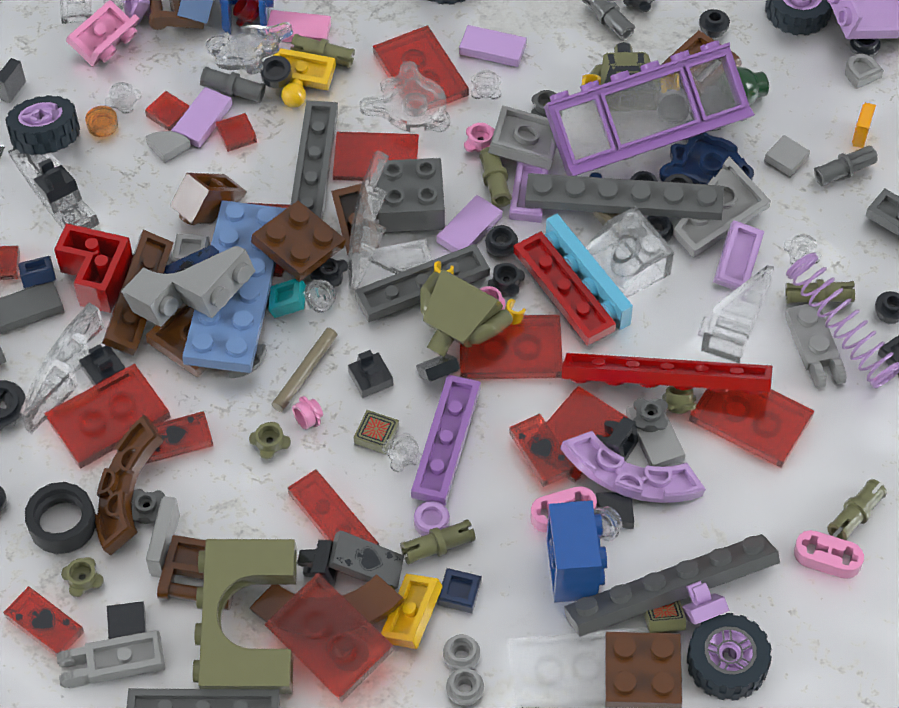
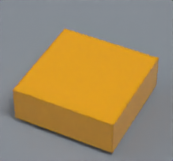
M866 102L863 104L852 140L853 146L864 147L876 105Z

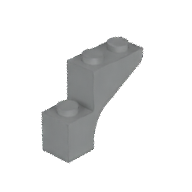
M234 246L177 273L161 274L143 267L121 291L134 313L161 327L175 314L183 303L213 318L241 286L250 279L255 269L246 249Z

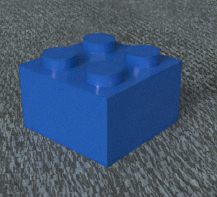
M593 500L552 503L548 506L546 542L554 603L578 601L583 597L596 595L599 592V586L605 585L604 569H607V552L605 546L600 547V536L603 535L601 514H594Z

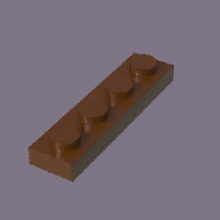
M143 229L121 290L143 267L163 274L174 242ZM120 290L101 344L134 356L147 319L131 310Z

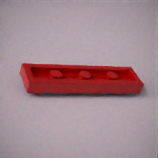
M542 231L514 245L513 253L587 346L615 332V321Z

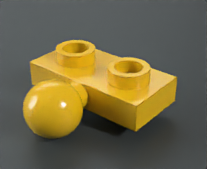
M275 47L273 56L286 58L292 70V78L281 92V98L285 105L296 108L305 102L306 91L303 86L329 90L336 67L335 58Z
M413 574L405 575L398 591L405 601L394 612L383 619L387 620L380 637L385 644L412 649L418 648L443 587L438 578Z

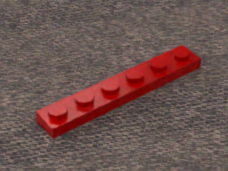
M566 353L562 364V379H571L572 382L580 384L590 381H602L612 386L634 383L645 388L665 385L674 386V388L679 390H690L694 387L708 388L713 392L742 390L747 394L758 395L763 392H771L773 366Z

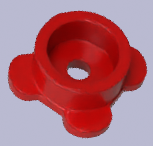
M259 0L237 1L233 8V15L238 18L236 21L237 26L242 27L244 23H252L258 18Z

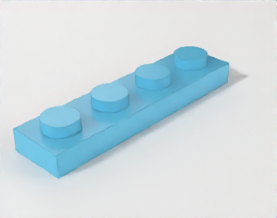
M558 213L547 218L546 234L544 235L615 321L616 327L621 330L631 325L633 305Z

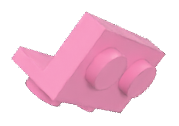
M109 0L67 37L66 42L93 67L100 60L104 63L107 62L117 51L115 47L121 41L126 44L137 34L138 31L135 27L140 18L136 14L129 18L116 4Z

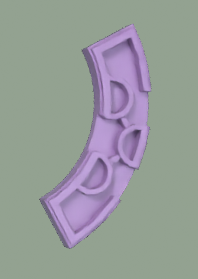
M593 431L563 441L560 448L576 468L599 485L629 498L647 502L674 503L702 497L706 490L687 462L665 467L647 465L645 468L635 466L625 462L624 457L609 449Z

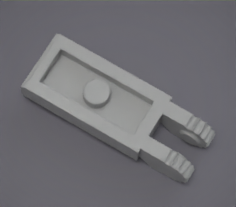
M809 304L786 308V321L806 370H809L815 387L819 389L826 386V375L823 371V367L829 366L837 384L846 383L847 374L830 329L825 327V317L817 316L820 305L811 307Z
M157 630L86 643L83 647L65 650L57 654V663L62 667L82 665L87 661V668L64 672L59 676L60 685L64 688H74L75 686H84L89 682L92 684L165 670L161 636Z

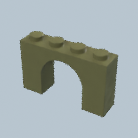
M206 539L205 551H199L198 570L199 573H204L203 586L197 587L196 593L197 609H202V623L195 624L194 640L195 645H200V660L193 661V682L198 683L200 689H279L280 694H293L294 656L291 649H251L238 646L223 634L221 617L227 601L237 591L251 585H296L297 546L295 539Z

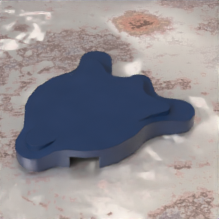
M706 132L685 140L687 143L685 145L679 143L671 145V162L663 165L659 170V179L662 182L673 174H683L689 177L693 184L708 185L711 179L716 177L722 169L724 162L730 156L751 180H753L754 176L753 168L746 163L744 158H741L737 152L738 147L734 143L721 137L709 135Z

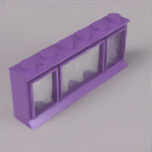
M718 40L700 46L701 52L690 55L689 51L686 50L670 56L671 62L660 65L659 61L656 60L640 66L641 72L630 75L629 71L626 70L610 76L611 82L599 85L598 80L580 86L581 92L569 95L568 90L550 96L551 102L544 106V110L566 175L577 176L592 170L595 171L607 165L634 158L639 154L658 150L669 144L681 140L684 141L711 130L714 131L729 124L753 117L755 114L750 108L730 49V42L720 45Z

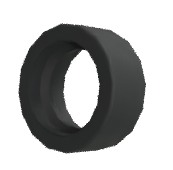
M58 482L38 489L30 497L25 508V523L34 543L42 550L54 554L70 553L83 547L91 539L96 528V513L86 491L75 484ZM59 503H71L79 506L82 517L72 529L62 533H50L42 529L40 518L48 508Z

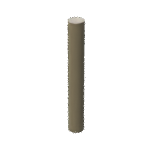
M331 328L325 329L272 402L274 409L279 412L284 411L338 336L335 330Z

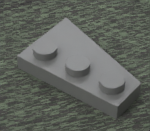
M730 156L724 162L722 169L716 177H713L708 185L724 186L722 221L681 218L673 230V236L693 258L726 237L733 220L745 224L770 207L771 200Z

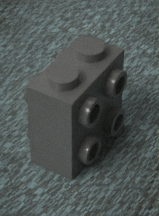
M441 158L376 161L377 174H370L371 194L378 193V200H371L372 220H379L380 233L443 230L445 228V207Z

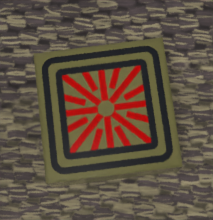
M366 410L353 437L354 444L387 454L399 428V420Z
M680 600L643 613L649 633L686 630V617Z

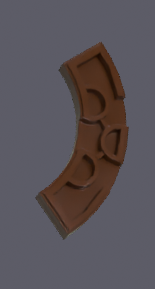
M145 415L132 425L115 447L117 453L109 468H104L96 494L99 497L98 513L95 514L96 531L103 550L110 556L138 533L132 516L134 487L145 463L164 442L152 421Z
M376 574L360 588L345 595L332 598L304 597L292 593L280 585H271L249 609L263 621L285 632L313 636V638H329L343 636L344 633L356 631L363 627L368 628L394 612L405 600Z

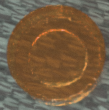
M97 106L86 114V126L89 133L93 136L106 137L113 134L118 128L117 114L111 107Z

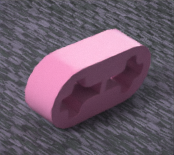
M582 486L542 496L532 503L531 523L538 531L546 533L547 519L545 515H541V510L547 509L548 512V506L552 503L593 500L595 514L596 496L592 490Z
M809 530L803 532L797 538L794 547V556L801 565L840 578L848 579L856 576L864 562L863 551L857 544L818 531ZM809 544L816 546L814 554L807 553ZM844 555L851 556L849 565L842 564Z

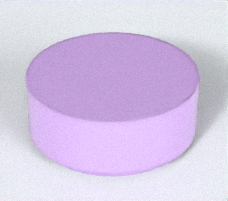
M424 502L415 510L414 526L421 536L429 534L430 529L438 527L441 530L450 525L449 511L439 502Z

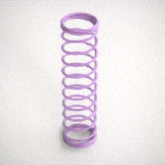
M814 252L803 256L787 270L786 276L789 279H793V285H803L801 289L802 296L812 295L809 300V306L816 307L821 305L817 311V316H829L825 323L826 328L838 326L834 331L833 337L837 339L846 337L842 343V349L855 347L851 352L850 359L858 360L863 358L858 369L860 371L871 369L867 375V381L870 382L872 388L884 385L899 373V362L890 365L875 378L870 379L872 373L884 361L890 358L893 353L890 352L874 364L861 368L863 363L877 349L882 347L885 342L879 343L876 347L860 356L853 357L858 348L874 336L876 331L871 332L865 338L852 345L845 346L849 338L857 330L865 326L868 320L863 321L851 331L837 336L836 334L840 328L857 315L860 310L857 309L845 319L828 325L831 318L848 305L851 299H847L836 309L821 315L820 312L831 299L838 296L843 291V288L835 291L827 299L812 304L815 296L822 289L833 283L835 278H830L812 292L803 293L812 280L827 270V267H823L809 279L796 283L797 277L811 268L819 258Z

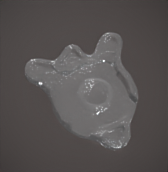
M289 22L273 26H241L242 34L231 38L228 32L212 36L206 41V48L214 57L215 64L219 68L224 70L244 69L248 74L253 75L263 70L262 59L278 53L279 43L290 37L294 31Z
M406 61L401 64L398 76L381 81L380 89L384 95L365 97L359 104L360 112L363 115L383 117L395 127L407 132H411L410 127H424V131L444 132L450 126V115L446 110L444 90L435 81L421 75L417 64L412 61Z

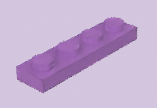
M447 375L411 489V498L426 502L436 501L446 506L480 393V381Z

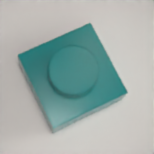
M294 278L271 286L268 310L274 318L304 310L306 284L304 281L298 282Z

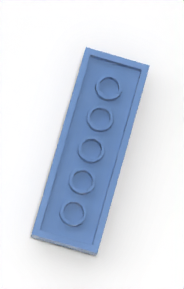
M222 200L211 245L219 250V253L234 246L246 249L255 272L213 318L194 309L182 356L183 365L245 373L252 372L276 262L251 243L252 234L286 208Z

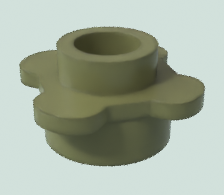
M669 386L666 388V393L662 395V399L668 404L667 410L672 413L683 414L689 410L696 409L697 404L694 403L696 395L693 394V389L679 390L674 388V386Z
M276 422L261 424L256 429V432H252L249 436L250 444L255 445L260 450V456L263 459H271L274 457V453L281 449H288L291 445L290 437L283 435L282 428ZM268 439H273L271 443L267 442Z
M85 557L73 560L62 569L61 576L64 580L68 581L70 585L69 593L73 597H80L84 591L91 588L97 589L102 586L104 579L101 574L97 573L95 569L96 563L93 558ZM81 575H85V576H86V577H85L84 579H82V580L79 579V577H80Z

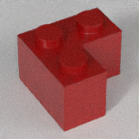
M66 223L54 248L60 272L76 276L73 284L81 307L111 313L133 256L129 237Z

